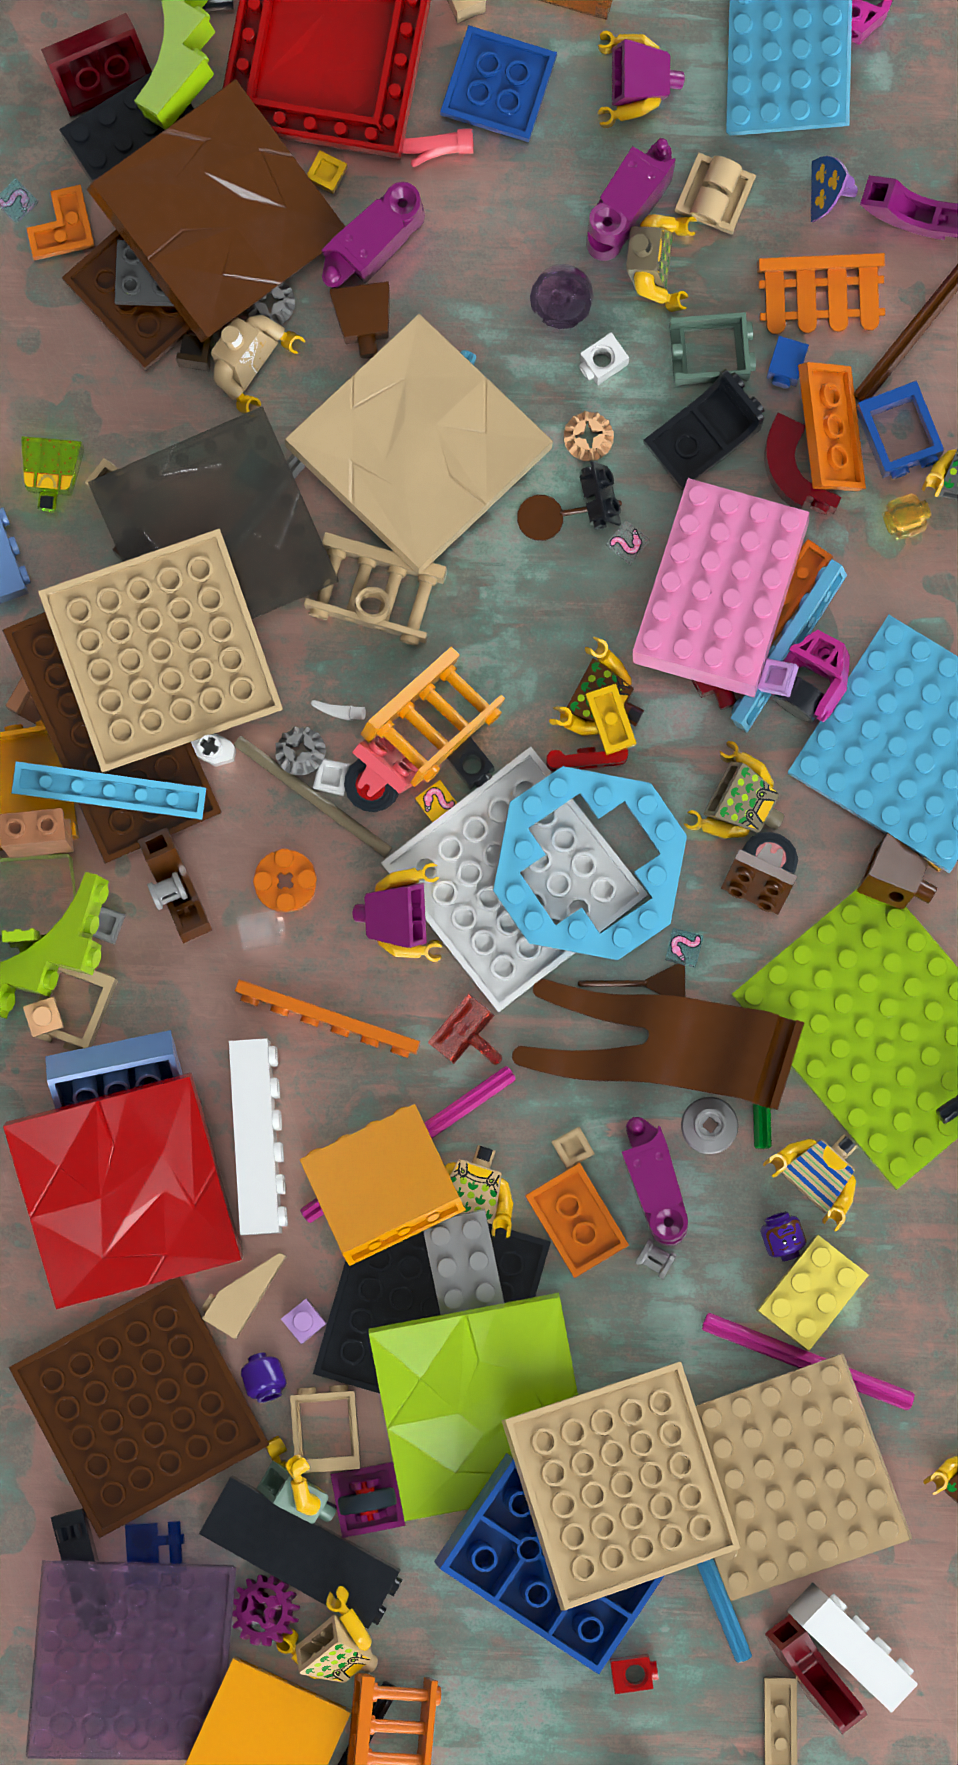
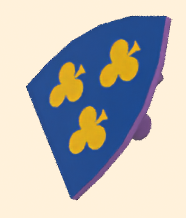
M823 156L812 161L811 222H815L827 215L836 205L840 196L854 198L857 195L858 188L854 185V178L849 175L846 167L838 158Z

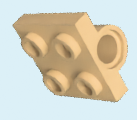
M698 152L676 205L675 212L686 217H694L698 222L733 235L756 175L742 170L738 163L722 156H713L712 158Z

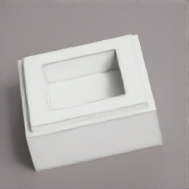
M324 759L317 768L313 789L344 796L345 775L351 764Z

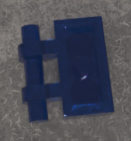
M180 1521L168 1522V1535H159L158 1522L126 1524L128 1590L161 1588V1575L171 1576V1587L184 1586L183 1573H186V1563H183L182 1544H185L184 1534H181ZM169 1545L170 1564H160L159 1546Z

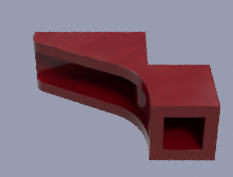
M790 1614L765 1633L776 1656L795 1675L807 1699L841 1734H844L868 1715L862 1704L821 1655L808 1632Z

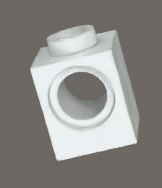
M611 332L580 353L581 364L578 366L588 381L593 379L598 386L626 367L629 363V357ZM597 355H606L611 362L606 367H599L593 362V359Z

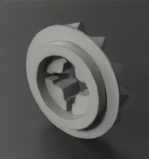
M285 282L271 291L273 298L279 299V301L273 303L270 314L265 303L256 302L247 309L248 315L250 317L264 315L279 325L286 322L294 311L295 298L291 287ZM267 295L264 296V297H263L262 299H260L259 301L266 299Z
M294 726L289 732L282 733L281 739L276 743L275 757L284 771L293 775H306L315 771L322 764L326 753L325 743L320 734L311 730L308 726L306 728ZM304 740L305 749L309 750V752H301L296 760L295 751L291 748L299 747L300 743Z

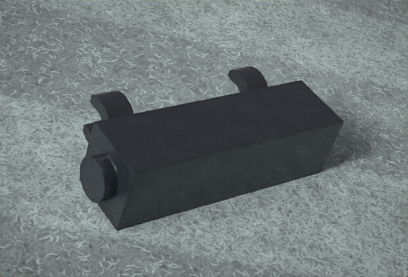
M80 1508L50 1517L79 1630L84 1631L88 1629L89 1635L108 1630L107 1624L112 1623L114 1617L89 1520L84 1509Z

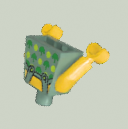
M276 1436L269 1440V1446L266 1447V1450L272 1459V1463L257 1489L273 1504L311 1524L315 1523L317 1518L330 1522L336 1513L337 1506L328 1501L329 1495L319 1486L301 1476V1474L310 1469L306 1459L301 1458L297 1454L287 1462L286 1460H281L279 1455L287 1451L282 1439Z

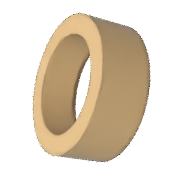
M367 587L358 593L355 601V612L362 621L379 623L388 616L390 598L384 590L377 587ZM366 598H377L384 604V609L378 614H368L361 608V602Z

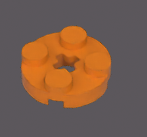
M280 849L269 853L259 862L255 870L253 883L258 898L267 908L275 912L288 913L299 911L310 903L316 893L317 877L315 869L307 857L297 851ZM288 873L292 874L291 882L294 884L292 888L289 889L285 886L280 889L277 886L280 882L278 876L280 874L285 876Z

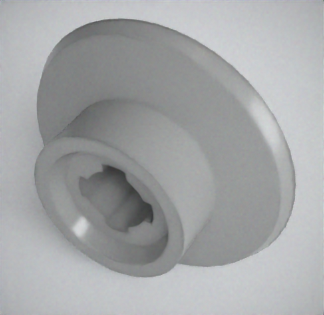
M704 1097L694 1101L687 1107L682 1117L681 1130L685 1141L691 1148L704 1154H716L726 1150L734 1142L738 1133V1119L733 1108L725 1101L715 1097ZM708 1118H712L718 1124L713 1133H709L708 1130L703 1128V1124Z

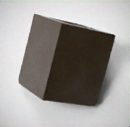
M185 334L182 337L180 353L177 352L176 355L178 366L209 372L212 360L211 352L215 343L213 335L204 342H201L197 336Z

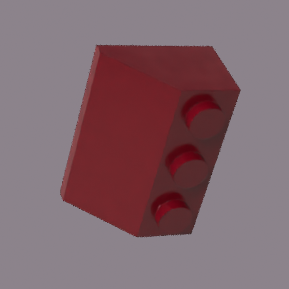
M127 13L41 49L70 117L101 104L152 72L138 35Z

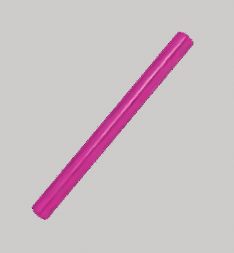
M712 1313L706 1315L702 1324V1330L799 1369L826 1359ZM849 1368L858 1392L906 1411L911 1408L915 1397L913 1392Z

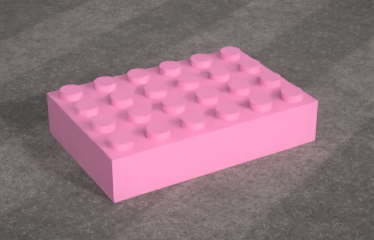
M688 478L633 648V663L755 698L763 667L808 528L809 512Z

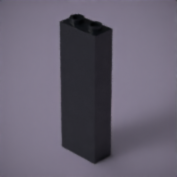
M233 1475L229 1478L199 1532L201 1536L326 1605L330 1592L338 1599L336 1591L339 1586L344 1587L349 1594L346 1602L348 1609L353 1608L367 1629H369L372 1622L376 1625L379 1624L387 1609L382 1606L387 1594L394 1597L403 1580L397 1577L401 1569L353 1542L342 1538V1536L319 1523L311 1524L278 1507L258 1489Z

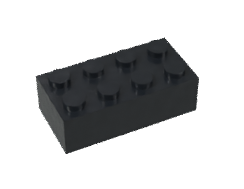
M152 72L59 129L64 142L91 183L165 131L144 117L134 101L148 82ZM191 103L174 123L194 110Z

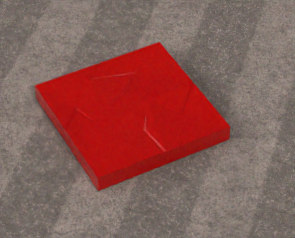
M239 0L223 88L236 79L281 139L401 159L431 0Z
M192 1073L7 1121L3 1125L56 1309L242 1260L243 1252Z

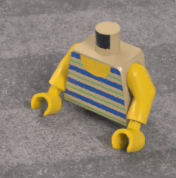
M843 1134L832 1147L822 1139L817 1142L808 1138L790 1143L777 1154L764 1161L763 1166L769 1163L775 1166L776 1172L771 1175L772 1177L782 1174L823 1213H827L822 1219L823 1224L829 1218L833 1219L837 1224L834 1231H838L846 1219L845 1215L853 1203L856 1179L853 1175L855 1169L846 1159L857 1146L846 1135Z

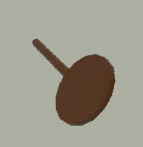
M534 495L527 498L521 504L517 512V523L521 532L526 537L535 541H546L553 538L561 530L563 516L588 511L586 506L562 510L560 504L554 498L547 495Z

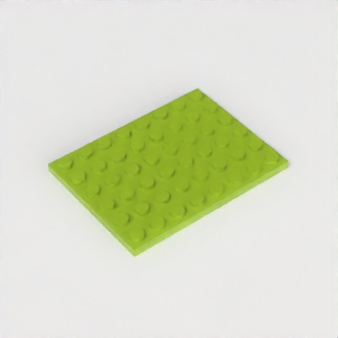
M855 890L734 991L731 996L741 1007L764 1010L787 1019L805 1023L792 1068L894 1189L897 1190L958 1139V1116L944 1124L936 1113L940 1106L958 1095V967L907 907L899 909Z

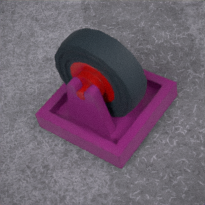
M393 1462L330 1474L342 1538L406 1526Z

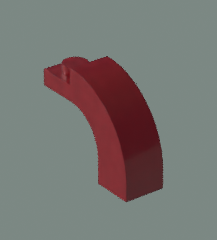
M777 413L770 428L764 452L765 468L772 487L790 507L802 510L806 501L811 504V509L820 514L827 515L828 512L834 514L842 497L825 489L813 488V484L803 477L796 464L795 452L805 431V425Z

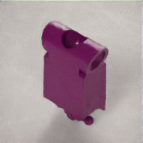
M659 138L646 154L632 146L600 196L599 202L591 210L586 247L594 259L609 261L615 258L621 252L625 242L630 238L631 227L640 226V223L648 216L672 182L676 159H672L671 148L666 139Z
M398 182L390 186L380 199H376L322 249L325 257L322 280L326 286L337 288L353 273L366 284L408 240V237L424 223L425 211L420 194L415 186L408 182Z
M633 1117L626 1124V1132L632 1148L622 1151L623 1160L654 1240L664 1246H675L682 1242L687 1235L688 1217L669 1149L660 1126L657 1129L643 1118Z

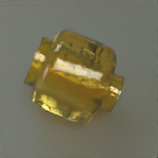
M912 493L889 501L886 505V511L882 512L888 533L891 536L895 534L901 540L924 532L927 528V519L932 517L926 500L920 501Z

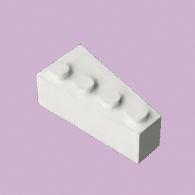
M812 1582L786 1611L892 1713L918 1685L910 1677L914 1671L901 1658L895 1662L888 1655L892 1649L879 1637L873 1641L866 1634L870 1628L857 1615L850 1619L843 1612L847 1606L834 1593L828 1597Z

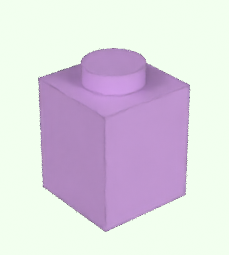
M308 1298L281 1318L300 1344L306 1342L327 1324Z

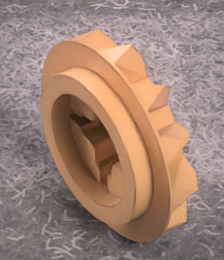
M584 411L573 416L565 426V446L569 453L579 460H598L609 452L613 444L614 431L610 422L598 412ZM586 424L591 428V432H597L598 436L593 437L592 448H589V443H587L586 439L579 437V435L584 434Z

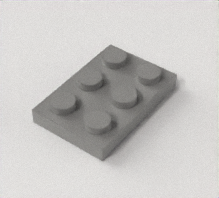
M485 1209L457 1214L423 1231L441 1315L504 1303Z

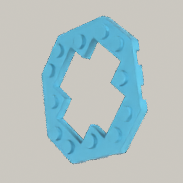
M562 766L509 803L493 892L529 944L619 960L671 924L687 835L651 783ZM578 794H581L597 819L625 802L659 852L658 856L634 871L651 899L601 933L598 932L583 908H580L555 925L520 874L521 871L546 855L528 828Z

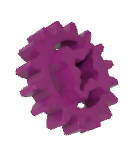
M258 1575L257 1582L250 1578L246 1579L247 1588L238 1587L236 1589L240 1594L239 1599H231V1603L237 1605L236 1610L229 1612V1616L237 1617L238 1620L232 1625L233 1629H243L239 1637L245 1640L250 1639V1644L259 1646L262 1643L263 1646L270 1647L272 1639L275 1642L282 1643L283 1632L287 1634L293 1633L289 1627L290 1622L298 1623L299 1621L298 1618L293 1616V1611L300 1609V1605L292 1604V1600L297 1596L296 1592H286L289 1584L283 1581L279 1583V1579L271 1575L269 1578L265 1575ZM264 1589H271L277 1595L269 1596L268 1593L264 1592ZM260 1625L266 1632H258L253 1626Z

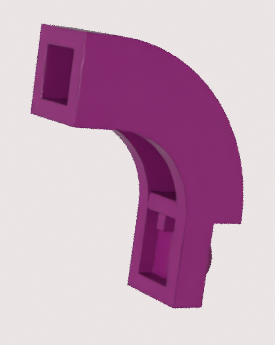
M869 175L860 205L870 214L892 226L921 236L945 240V237L958 238V203L929 199L908 190L897 179Z

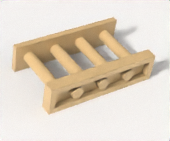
M325 532L322 547L323 550L328 551L329 559L317 600L305 598L304 606L306 610H310L309 615L323 620H327L328 616L397 635L400 636L401 642L413 646H418L419 642L426 644L427 633L419 631L431 588L436 585V582L444 584L447 567L431 563L418 575L394 551ZM347 556L358 560L359 569L347 609H343L328 603L341 560H345ZM376 565L388 568L387 572L390 574L385 588V592L390 598V609L388 616L383 621L367 623L357 616L355 601L358 593L366 588L371 569H375ZM406 574L418 577L417 581L420 584L408 625L405 627L389 622L401 578H404ZM382 602L378 613H380L384 609V604Z

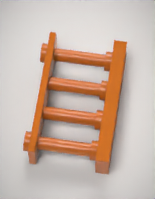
M367 1673L355 1674L347 1765H431L436 1706H439L441 1702V1687L438 1686V1681L430 1677H424L423 1688L378 1686L374 1676ZM377 1699L422 1702L420 1721L375 1719V1716L372 1715L373 1702H377ZM374 1732L418 1734L417 1754L373 1752L372 1748H369L370 1735H374Z

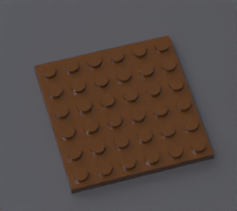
M181 1277L169 1279L9 1367L99 1539L269 1446L266 1435Z

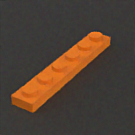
M240 979L235 989V992L241 995L240 1001L258 1007L259 1001L271 1005V1012L288 1017L289 1012L301 1016L300 1022L314 1027H318L319 1022L330 1025V1032L347 1038L349 1033L362 1036L361 1043L378 1048L379 1043L391 1046V1053L404 1058H408L410 1053L417 1055L421 1044L418 1040Z

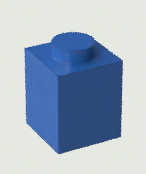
M779 336L766 378L772 380L771 383L781 388H790V385L796 387L799 380L798 365L804 363L809 344Z

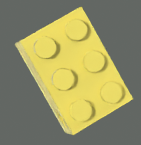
M815 1235L756 1311L806 1351H810L869 1275L821 1236Z

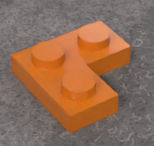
M81 184L50 191L57 221L26 228L34 261L95 247Z

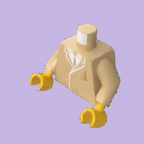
M264 315L251 316L245 321L238 317L234 318L230 325L222 330L221 338L211 352L215 363V383L232 400H237L236 408L239 412L252 416L253 413L249 410V403L260 407L261 402L257 397L245 395L242 392L246 390L278 344L277 341L281 340V345L294 354L298 352L292 348L293 341L299 339L305 343L302 336L293 331L284 332V327Z

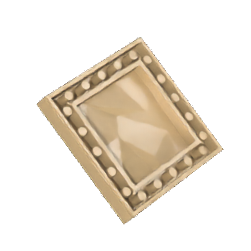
M420 314L285 438V447L418 575L552 449L553 441Z

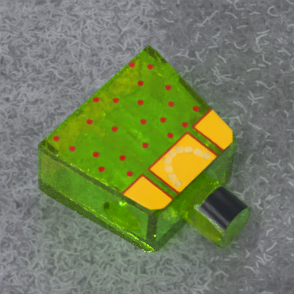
M22 436L25 488L30 493H39L38 510L55 512L57 496H72L85 448L81 441Z

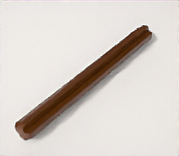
M958 264L855 390L854 396L857 401L861 402L874 396L957 293Z

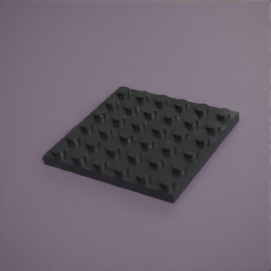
M488 1223L504 1303L535 1297L551 1241L511 1230L510 1237L506 1238L507 1231L503 1228L496 1229L495 1236H492V1224ZM423 1231L351 1266L345 1260L313 1371L314 1375L380 1394L369 1338V1329L441 1315Z

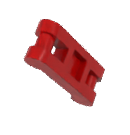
M596 747L577 749V754L564 755L560 750H552L547 755L546 766L552 772H555L562 766L580 770L621 766L627 761L628 749L626 748L606 755L605 751L596 752Z

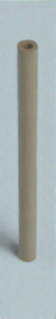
M240 736L236 740L234 746L384 858L387 857L392 850L391 846L298 777L284 771L275 760L244 737Z

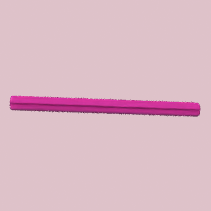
M508 1066L503 1067L424 1122L431 1138H434L514 1082L516 1078ZM317 1198L300 1210L308 1223H312L324 1214Z

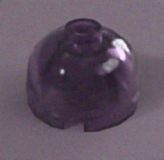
M556 264L545 269L535 280L530 294L531 308L534 313L537 312L543 319L542 322L547 326L557 329H569L577 326L579 322L589 315L594 299L593 286L588 276L579 268L568 264Z

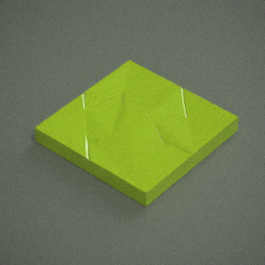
M559 1293L369 1329V1338L404 1521L468 1510L506 1453L512 1456L502 1420L578 1395Z

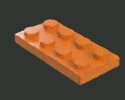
M814 362L799 364L798 369L813 488L844 491L866 489L851 366Z

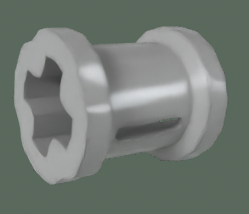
M177 872L172 873L171 878L157 884L152 882L147 884L158 910L163 909L164 904L178 898L183 900L188 898Z
M649 1238L635 1263L646 1265L659 1273L658 1277L663 1279L677 1254L665 1252L653 1245L654 1241Z

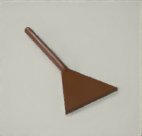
M681 961L645 980L578 981V986H644L660 995L686 997L685 961Z

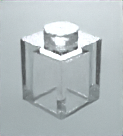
M275 910L237 917L244 951L282 944L280 936L286 935L283 917L277 918Z

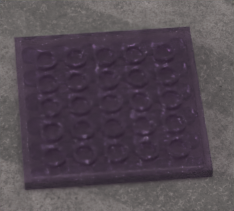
M42 1560L26 1757L28 1759L187 1760L228 1670L236 1567L234 1565Z

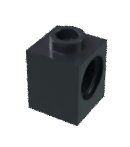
M471 737L446 758L447 762L470 790L474 786L480 788L492 778L491 773L495 771L494 765ZM469 759H477L481 763V768L477 773L470 774L464 770V763Z

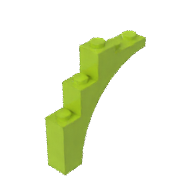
M161 0L164 13V36L159 58L148 82L134 101L144 117L164 130L173 125L214 76L213 71L208 65L209 58L201 51L215 34V30L209 22L211 17L202 8L208 0Z
M85 872L76 896L63 917L53 928L27 950L0 962L1 1018L7 1019L9 1012L13 1009L16 989L50 997L52 990L58 982L57 972L59 967L93 976L94 970L101 960L100 950L102 945L93 941L92 936L98 930V916L102 904L105 903L108 897V880L97 874Z

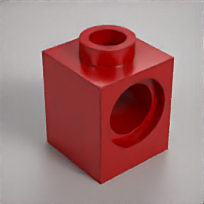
M648 1654L610 1659L615 1694L654 1689L653 1681L659 1680L656 1661H650ZM632 1665H639L644 1669V1676L638 1682H631L626 1678V1670Z

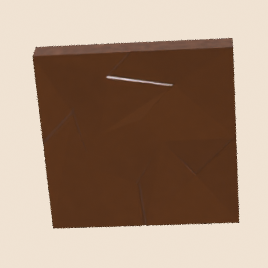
M236 79L96 179L86 189L201 342H204L321 255L322 249L345 228L343 222Z

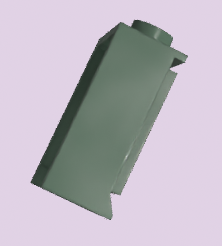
M746 312L675 317L670 319L674 386L713 383L718 379L721 372L688 374L685 332L734 328L737 370L729 371V373L735 372L741 380L749 381L751 371H756L755 352H749L748 341L753 340L752 322H747Z

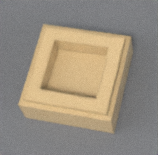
M580 1127L551 1142L567 1170L594 1155Z

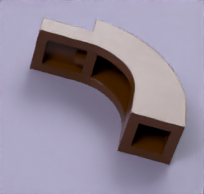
M167 827L139 839L138 843L156 882L159 883L171 878L172 873L177 872L188 898L184 900L178 898L167 903L183 944L212 931L204 907Z

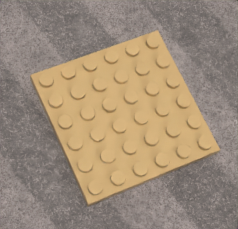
M220 528L38 591L102 773L201 739L205 735H212L283 710Z
M843 1353L696 1405V1410L741 1548L714 1558L730 1601L912 1539Z
M676 1362L502 1420L561 1610H568L741 1549L682 1362Z

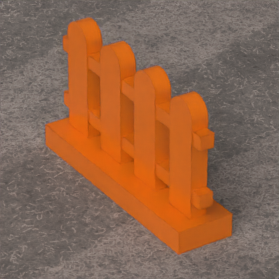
M885 253L759 258L757 260V273H764L765 280L758 281L759 289H765L766 313H760V321H766L767 330L773 335H778L784 331L786 320H797V325L801 332L811 333L817 326V319L826 318L829 320V327L834 332L845 330L848 326V318L860 317V325L864 330H874L879 325V316H885V308H879L878 284H884V275L878 276V268L885 266ZM858 269V276L847 277L846 270ZM815 271H827V278H815ZM784 272H796V279H784ZM847 285H859V309H848ZM827 286L828 310H816V287ZM784 288H796L797 311L785 312Z

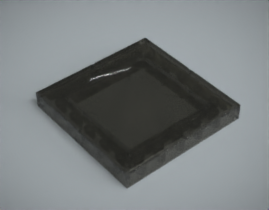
M263 406L88 482L122 562L220 528L252 620L339 583Z

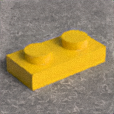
M613 684L587 693L586 699L605 754L609 755L635 746L637 743L617 685Z

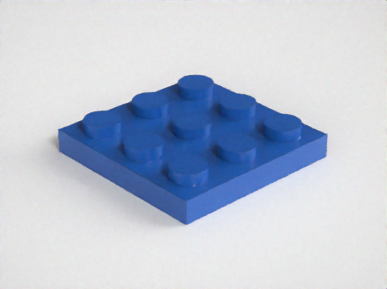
M468 25L440 115L530 142L557 58V52Z

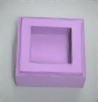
M766 658L757 688L761 692L790 697L799 667L793 663Z

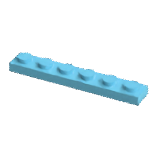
M831 559L827 567L824 566L820 569L815 579V586L810 593H806L799 603V611L794 619H789L782 630V638L776 646L773 645L770 648L767 656L768 659L784 661L790 652L789 648L794 644L801 643L806 636L810 635L847 577L841 564ZM757 688L755 698L747 695L743 699L739 698L731 712V719L736 727L747 733L772 694L761 692Z
M16 761L11 794L202 820L206 788Z

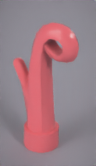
M472 128L457 129V132L405 138L402 153L420 154L411 161L412 167L445 154L458 152L459 154H474Z

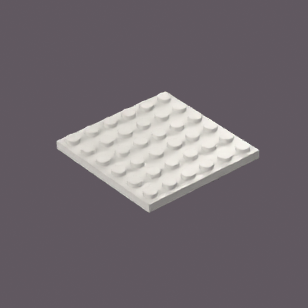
M531 746L494 774L480 788H476L381 862L389 874L411 868H416L417 871L422 870L428 863L438 865L428 867L425 870L428 878L439 877L437 881L427 882L424 879L419 880V883H424L426 922L498 1013L576 953L529 944L493 892L509 803L552 774ZM573 799L528 828L546 855L521 871L520 874L555 925L580 908H583L598 932L601 933L648 897L647 892Z

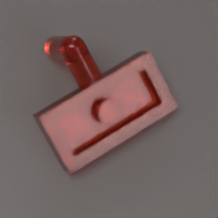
M470 994L465 997L428 1042L453 1064L470 1045L482 1053L492 1064L497 1065L502 1061V1055L479 1035L495 1015Z

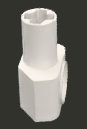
M216 733L205 735L201 739L191 742L197 757L217 767L234 762L236 749L230 740Z

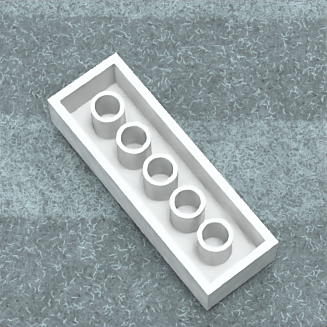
M268 1039L229 1041L240 1235L282 1233V1226H288L287 1207L281 1206L280 1194H286L285 1175L279 1174L278 1162H284L283 1143L277 1142L276 1133L277 1130H282L281 1111L275 1110L274 1100L280 1098L279 1079L273 1078V1067H278L277 1047L275 1048V1045L271 1046V1042Z

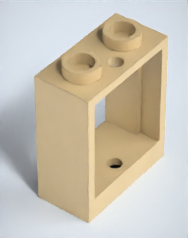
M59 967L57 972L58 978L62 972L103 989L83 1039L60 1030L36 1038L50 1043L53 1037L65 1042L63 1048L70 1051L92 1047L118 980L95 970L92 976ZM40 995L38 1001H41V1000H44V999H47V998H50V997H46V996Z
M348 1384L329 1386V1392L316 1393V1387L297 1388V1395L290 1396L294 1456L299 1454L301 1458H304L300 1403L344 1399L348 1401L351 1455L306 1459L310 1469L304 1473L361 1468L356 1390L349 1391Z

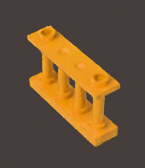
M452 647L445 651L369 719L360 734L368 743L378 735L381 738L385 737L418 769L411 781L414 787L423 779L427 783L433 779L440 771L438 766L484 723L490 726L502 714L499 710L505 700L502 695L491 704H488L455 672L457 668L454 664L460 654ZM440 679L443 682L447 681L480 712L470 723L435 691L436 686L434 684ZM419 698L423 701L427 700L459 733L448 742L414 709L416 706L413 703ZM398 717L402 720L406 718L439 751L427 761L393 728L395 726L393 723Z

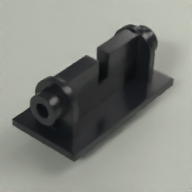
M591 461V467L581 469L582 474L579 476L584 498L588 499L595 496L596 499L586 503L590 524L594 525L595 530L606 528V522L620 526L619 514L621 513V507L615 498L612 486L614 484L613 474L608 466Z

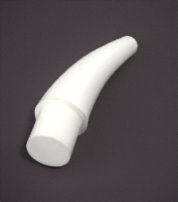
M317 700L311 701L313 707L340 719L353 721V719L364 720L366 717L365 707L332 705Z

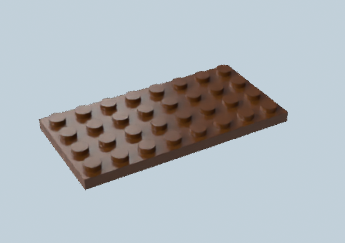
M46 612L3 629V634L62 768L102 773ZM191 742L103 772V774L206 788L202 820L78 803L105 864L140 849L139 839L167 827L170 835L222 813Z

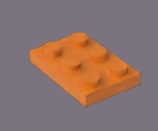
M580 1163L525 1195L574 1278L629 1246Z

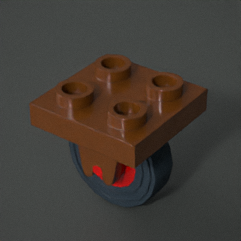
M761 832L752 836L743 849H739L721 889L728 891L735 898H743L756 904L763 911L779 915L797 879V875L794 874L798 863L795 847L790 840L781 834Z

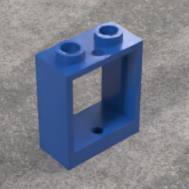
M917 381L858 402L856 406L857 415L882 478L891 476L892 479H897L910 473L909 468L921 465V468L932 466L939 460L938 457H941L943 454V445ZM913 401L931 447L890 462L872 416Z

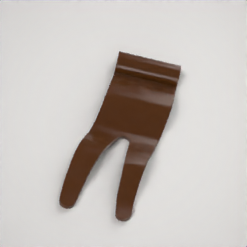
M540 979L533 986V993L536 997L598 1020L644 1028L648 1032V1038L643 1044L599 1050H559L518 1046L512 1053V1059L518 1066L565 1078L587 1081L661 1084L734 1097L762 1107L778 1110L805 1023L787 1019L764 1010L687 997L655 994H609Z

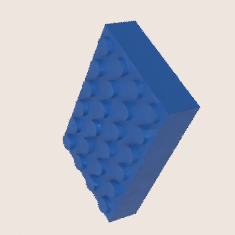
M507 1453L434 1561L439 1569L597 1674H600L664 1577L644 1582L568 1610H561L514 1459Z

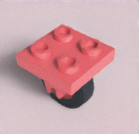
M378 735L370 743L364 740L353 750L352 753L359 759L349 767L345 775L344 788L347 797L354 806L368 812L385 810L396 801L399 793L401 794L413 786L411 781L418 769L385 737L381 738Z

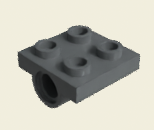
M117 240L115 304L174 306L125 240Z

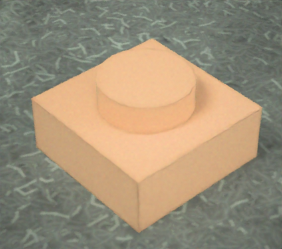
M55 997L23 1006L33 1038L64 1028Z

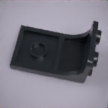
M727 369L721 371L718 379L701 396L643 440L646 447L681 490L685 489L688 478L697 480L761 430L764 421L762 413L765 410L754 396L749 398L743 390L745 385L735 372L730 374Z

